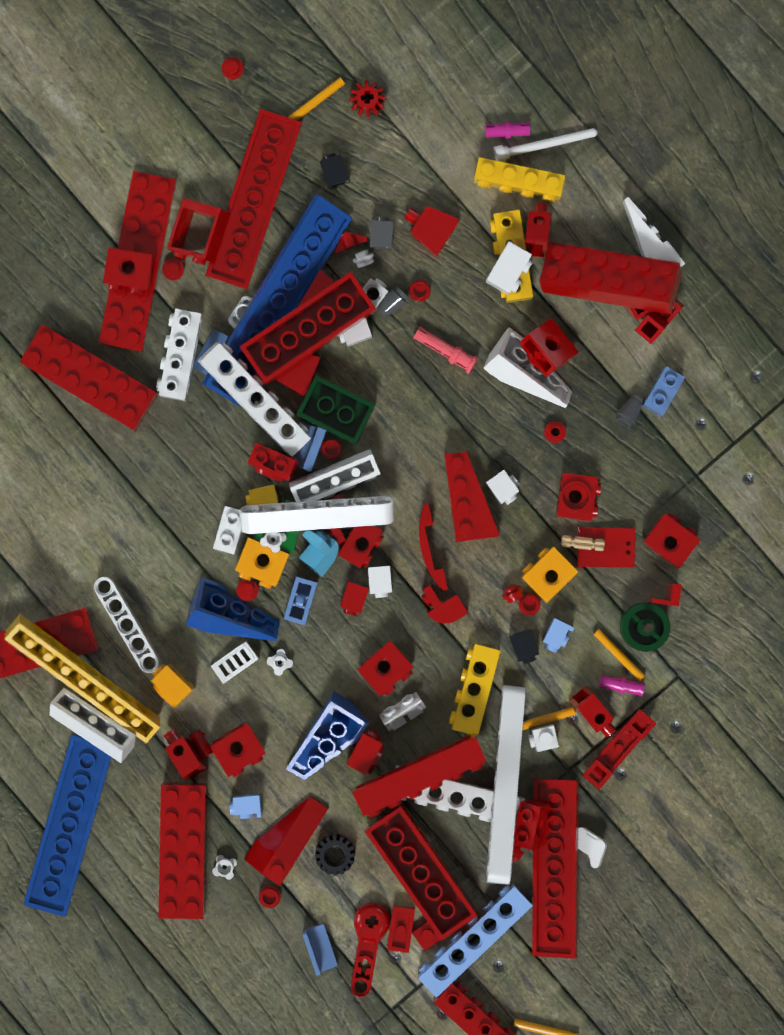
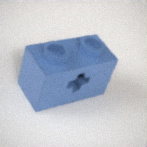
M667 366L664 367L643 402L642 407L659 417L663 416L685 377Z
M296 576L284 620L306 625L318 582Z

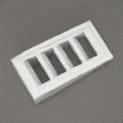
M245 641L211 665V667L224 684L257 661L259 657L248 641ZM244 649V651L247 653V655L250 658L248 662L246 661L240 650ZM237 654V656L240 658V660L243 663L241 667L234 659L233 655ZM230 659L236 668L235 671H232L226 660ZM220 664H223L228 671V676H225L219 668Z

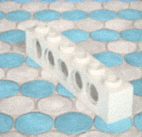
M216 342L197 361L289 456L293 457L311 439L307 435L309 430L301 422L297 424L292 419L294 415L287 407L282 409L276 403L279 399L271 391L267 393L261 387L264 383L256 375L251 376L246 371L248 367L241 359L236 361L231 356L233 351L225 343L221 345ZM224 360L230 362V369L227 372L220 370V363ZM239 376H243L246 380V384L242 388H237L235 385V380ZM254 392H259L261 395V400L257 404H253L250 399ZM270 408L276 410V416L272 420L266 418V412ZM289 424L291 432L283 436L281 428L283 425Z
M446 779L442 781L443 785L439 787L442 791L439 797H431L429 795L430 788L422 790V795L414 798V803L427 806L428 803L435 804L436 809L449 811V808L458 810L457 814L470 817V814L479 815V820L491 822L494 791L492 789ZM453 792H460L463 795L462 801L453 803L450 800L451 794ZM517 796L515 824L520 801H524V797ZM476 797H481L484 800V805L479 809L472 806V800Z

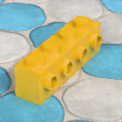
M479 157L473 183H477V186L490 189V187H496L501 192L512 193V191L520 192V195L533 198L534 196H539L544 201L555 202V200L559 201L561 198L565 175Z
M520 210L493 214V220H489L491 233L496 235V241L493 242L494 255H499L500 257L508 242L526 251ZM529 270L527 273H521L519 280L522 282L516 292L511 291L508 296L500 291L501 298H505L506 303L533 298Z

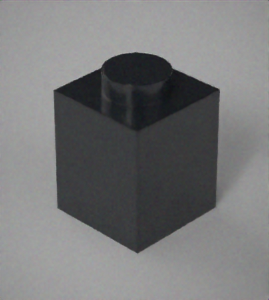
M331 153L323 157V160L320 161V166L329 190L350 182L341 154L336 156L335 153Z
M530 629L509 636L518 662L523 661V664L536 660L535 656L539 655Z

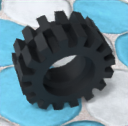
M340 834L325 836L316 848V863L328 875L333 874V876H337V874H344L354 863L355 849L352 842ZM333 846L340 847L344 852L342 861L339 863L330 862L326 855L329 848Z

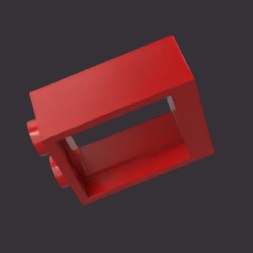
M183 198L167 249L174 252V257L182 260L190 257L193 258L192 262L200 265H205L206 262L214 264L230 214L221 208ZM194 213L215 219L204 254L183 248Z

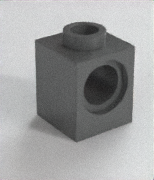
M376 217V220H371L370 249L392 251L393 221H389L387 217Z

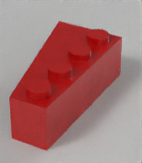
M467 451L444 454L455 542L500 537Z

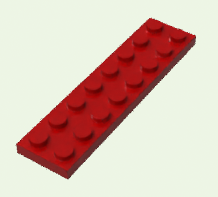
M260 109L226 211L230 215L215 262L208 265L206 277L248 290L302 122Z
M136 171L132 173L117 249L152 254L154 256L149 292L143 291V295L130 293V289L121 288V291L109 290L99 344L143 352L177 182L176 179ZM126 263L123 267L124 272L131 273L135 268L134 263Z
M535 778L533 781V800L549 804L550 809L542 846L533 850L532 956L577 958L579 780Z

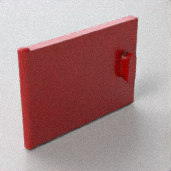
M578 527V537L605 540L603 551H596L592 548L591 550L577 548L578 568H635V528Z

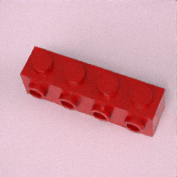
M458 981L456 984L454 982L450 984L437 998L433 999L434 1004L468 1035H516L508 1026L505 1028L498 1023L500 1019L492 1011L487 1013L482 1008L484 1005L478 998L468 996L465 993L467 989Z

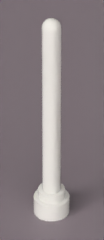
M595 128L510 148L507 146L503 147V145L493 147L496 161L506 162L507 159H510V156L595 137L598 131Z

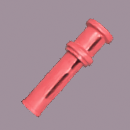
M421 326L413 339L448 358L450 364H456L465 369L467 374L471 372L479 358L464 352L460 346L454 347Z

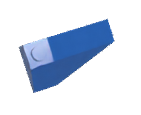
M203 577L200 578L189 607L186 621L187 626L207 633L271 641L277 640L279 621L259 608L253 609L245 604L244 600L240 599L239 596L236 598L227 592L228 588L222 584Z
M333 691L287 765L286 770L306 780L322 768L325 763L338 756L349 745L354 744L369 722L353 702Z

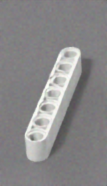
M388 496L248 505L240 508L241 530L247 534L385 525L395 520L393 498Z

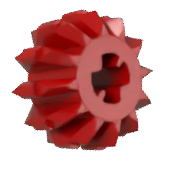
M368 80L364 82L365 87H362L358 82L356 86L359 91L355 89L350 91L355 96L349 98L350 103H355L351 107L352 111L359 109V117L366 112V117L370 118L371 111L375 116H378L377 108L382 110L385 108L384 104L381 103L386 101V96L381 95L384 89L381 87L375 90L377 82H373L371 87ZM365 95H370L371 100L369 104H366L365 100H361L365 99Z

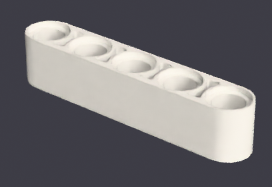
M110 577L99 578L94 584V590L140 669L145 673L154 672L161 665V660L116 582ZM104 580L108 581L111 585L108 593H103L100 590V584ZM115 599L119 600L122 604L119 612H115L111 608V603ZM126 618L133 622V628L130 631H126L122 627V622ZM134 639H143L144 647L142 650L135 649L133 645ZM147 657L155 659L156 665L153 669L145 666L144 661Z

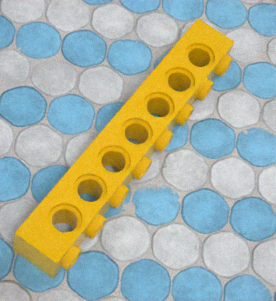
M19 614L7 628L5 634L6 641L143 742L147 743L160 728V717L22 614Z

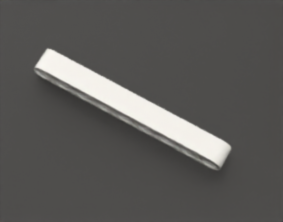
M503 685L486 876V881L490 883L509 884L511 877L525 703V687Z

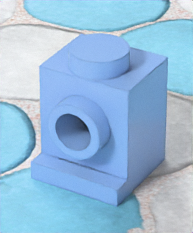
M553 618L542 639V642L546 643L544 648L556 653L560 646L565 647L570 637L567 632L568 630L573 632L574 627Z
M260 793L234 796L233 801L229 802L230 815H240V819L252 818L253 814H257V818H261Z

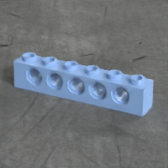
M514 884L510 887L506 885L498 893L500 897L495 902L489 901L482 908L484 912L479 917L469 921L466 924L468 927L462 933L458 931L450 939L452 943L446 948L442 946L434 954L436 958L431 963L427 961L418 969L420 972L418 979L436 998L533 906L530 900ZM503 903H509L512 906L511 911L507 914L501 913L499 910ZM488 918L496 921L495 926L491 929L483 926L484 921ZM470 934H477L480 940L476 944H471L467 941V938ZM461 949L464 952L461 959H454L451 956L453 950ZM444 964L448 970L445 974L441 975L435 971L436 967Z

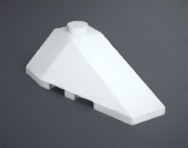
M627 197L623 201V205L641 256L680 263L681 268L685 262L668 241L662 242L660 240L659 231L651 224L648 226L645 223L647 222L645 215Z
M509 327L488 355L483 369L501 382L561 407H567L572 395L570 388L555 372L546 378L539 368L532 365L527 357V353L519 344L524 338Z

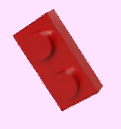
M393 905L387 950L409 953L415 908Z

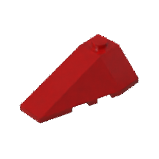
M312 797L307 798L264 835L259 837L244 860L262 875L281 886L327 812L328 807Z

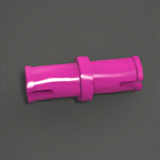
M505 121L503 124H485V138L505 137V139H510V136H530V123H510V121Z
M601 674L599 688L618 691V694H623L624 692L643 696L645 687L644 682L641 683L626 680V677L622 676L621 678H616Z

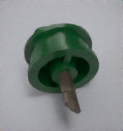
M637 603L630 606L622 615L620 633L625 643L633 649L643 652L654 651L667 641L670 634V621L665 611L659 606L651 603Z

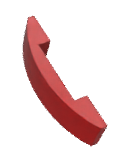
M424 504L419 521L420 549L430 575L437 585L445 591L448 590L444 570L443 568L434 570L425 530V527L433 525L429 504Z
M639 709L607 743L582 776L600 790L613 775L615 769L657 723Z

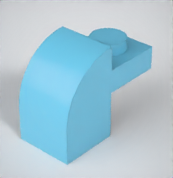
M306 530L302 536L310 545L299 558L308 568L323 577L337 557L338 543L323 531H316L314 533L311 530Z

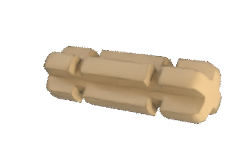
M563 535L561 545L569 548L574 546V548L591 550L592 548L596 551H603L605 540H592L593 538L578 536L572 538V536Z

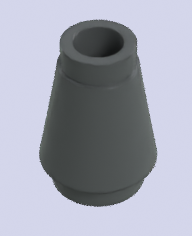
M397 285L395 288H391L377 309L384 317H388L406 305V301L410 297Z
M633 394L616 413V422L626 428H631L632 425H635L644 400Z

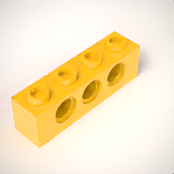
M474 643L473 648H468L466 660L470 661L468 668H463L460 681L464 682L462 690H457L454 701L458 703L456 712H451L449 724H453L452 730L478 736L500 650ZM479 661L486 665L485 671L481 674H477L473 670L474 664ZM471 683L479 684L480 691L478 694L471 695L468 693V686ZM467 704L472 705L475 709L471 716L462 714V708Z

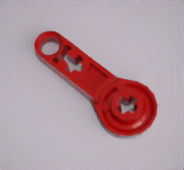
M375 902L361 905L354 915V928L358 938V946L351 981V991L357 997H364L370 992L378 944L390 927V915L387 909ZM371 915L376 916L375 920L378 919V923H374L373 927L368 926L369 922L366 923V919H370ZM363 959H367L368 964H371L370 967H366L365 975H370L369 978L356 976V973L361 974L362 967L358 963L363 962ZM362 980L366 982L367 989L364 992H357L354 985L357 981Z

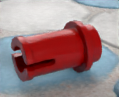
M199 729L189 735V742L193 743L200 758L203 759L213 752L204 737L205 732H201Z

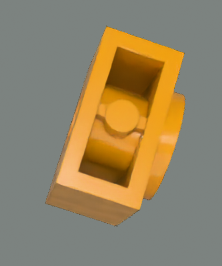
M248 538L235 571L239 572V577L248 581L251 578L260 580L258 585L271 589L272 586L277 587L290 554L281 550L274 553L269 547H263L259 541ZM261 554L268 555L270 560L269 564L265 567L260 566L257 561Z
M548 547L544 548L537 555L540 559L534 565L530 562L522 570L524 575L521 578L545 603L552 599L578 573L555 547L550 549ZM549 570H554L557 574V579L552 583L545 579V574Z
M171 663L166 666L164 664L160 665L152 673L154 676L151 680L154 684L153 688L174 708L195 689Z

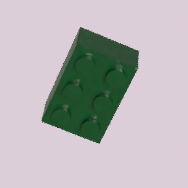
M316 375L296 415L317 427L357 445L376 405Z

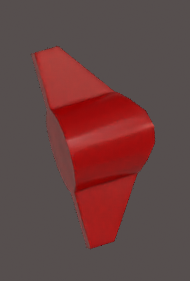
M349 232L343 233L334 252L338 254L368 241V239L362 235Z

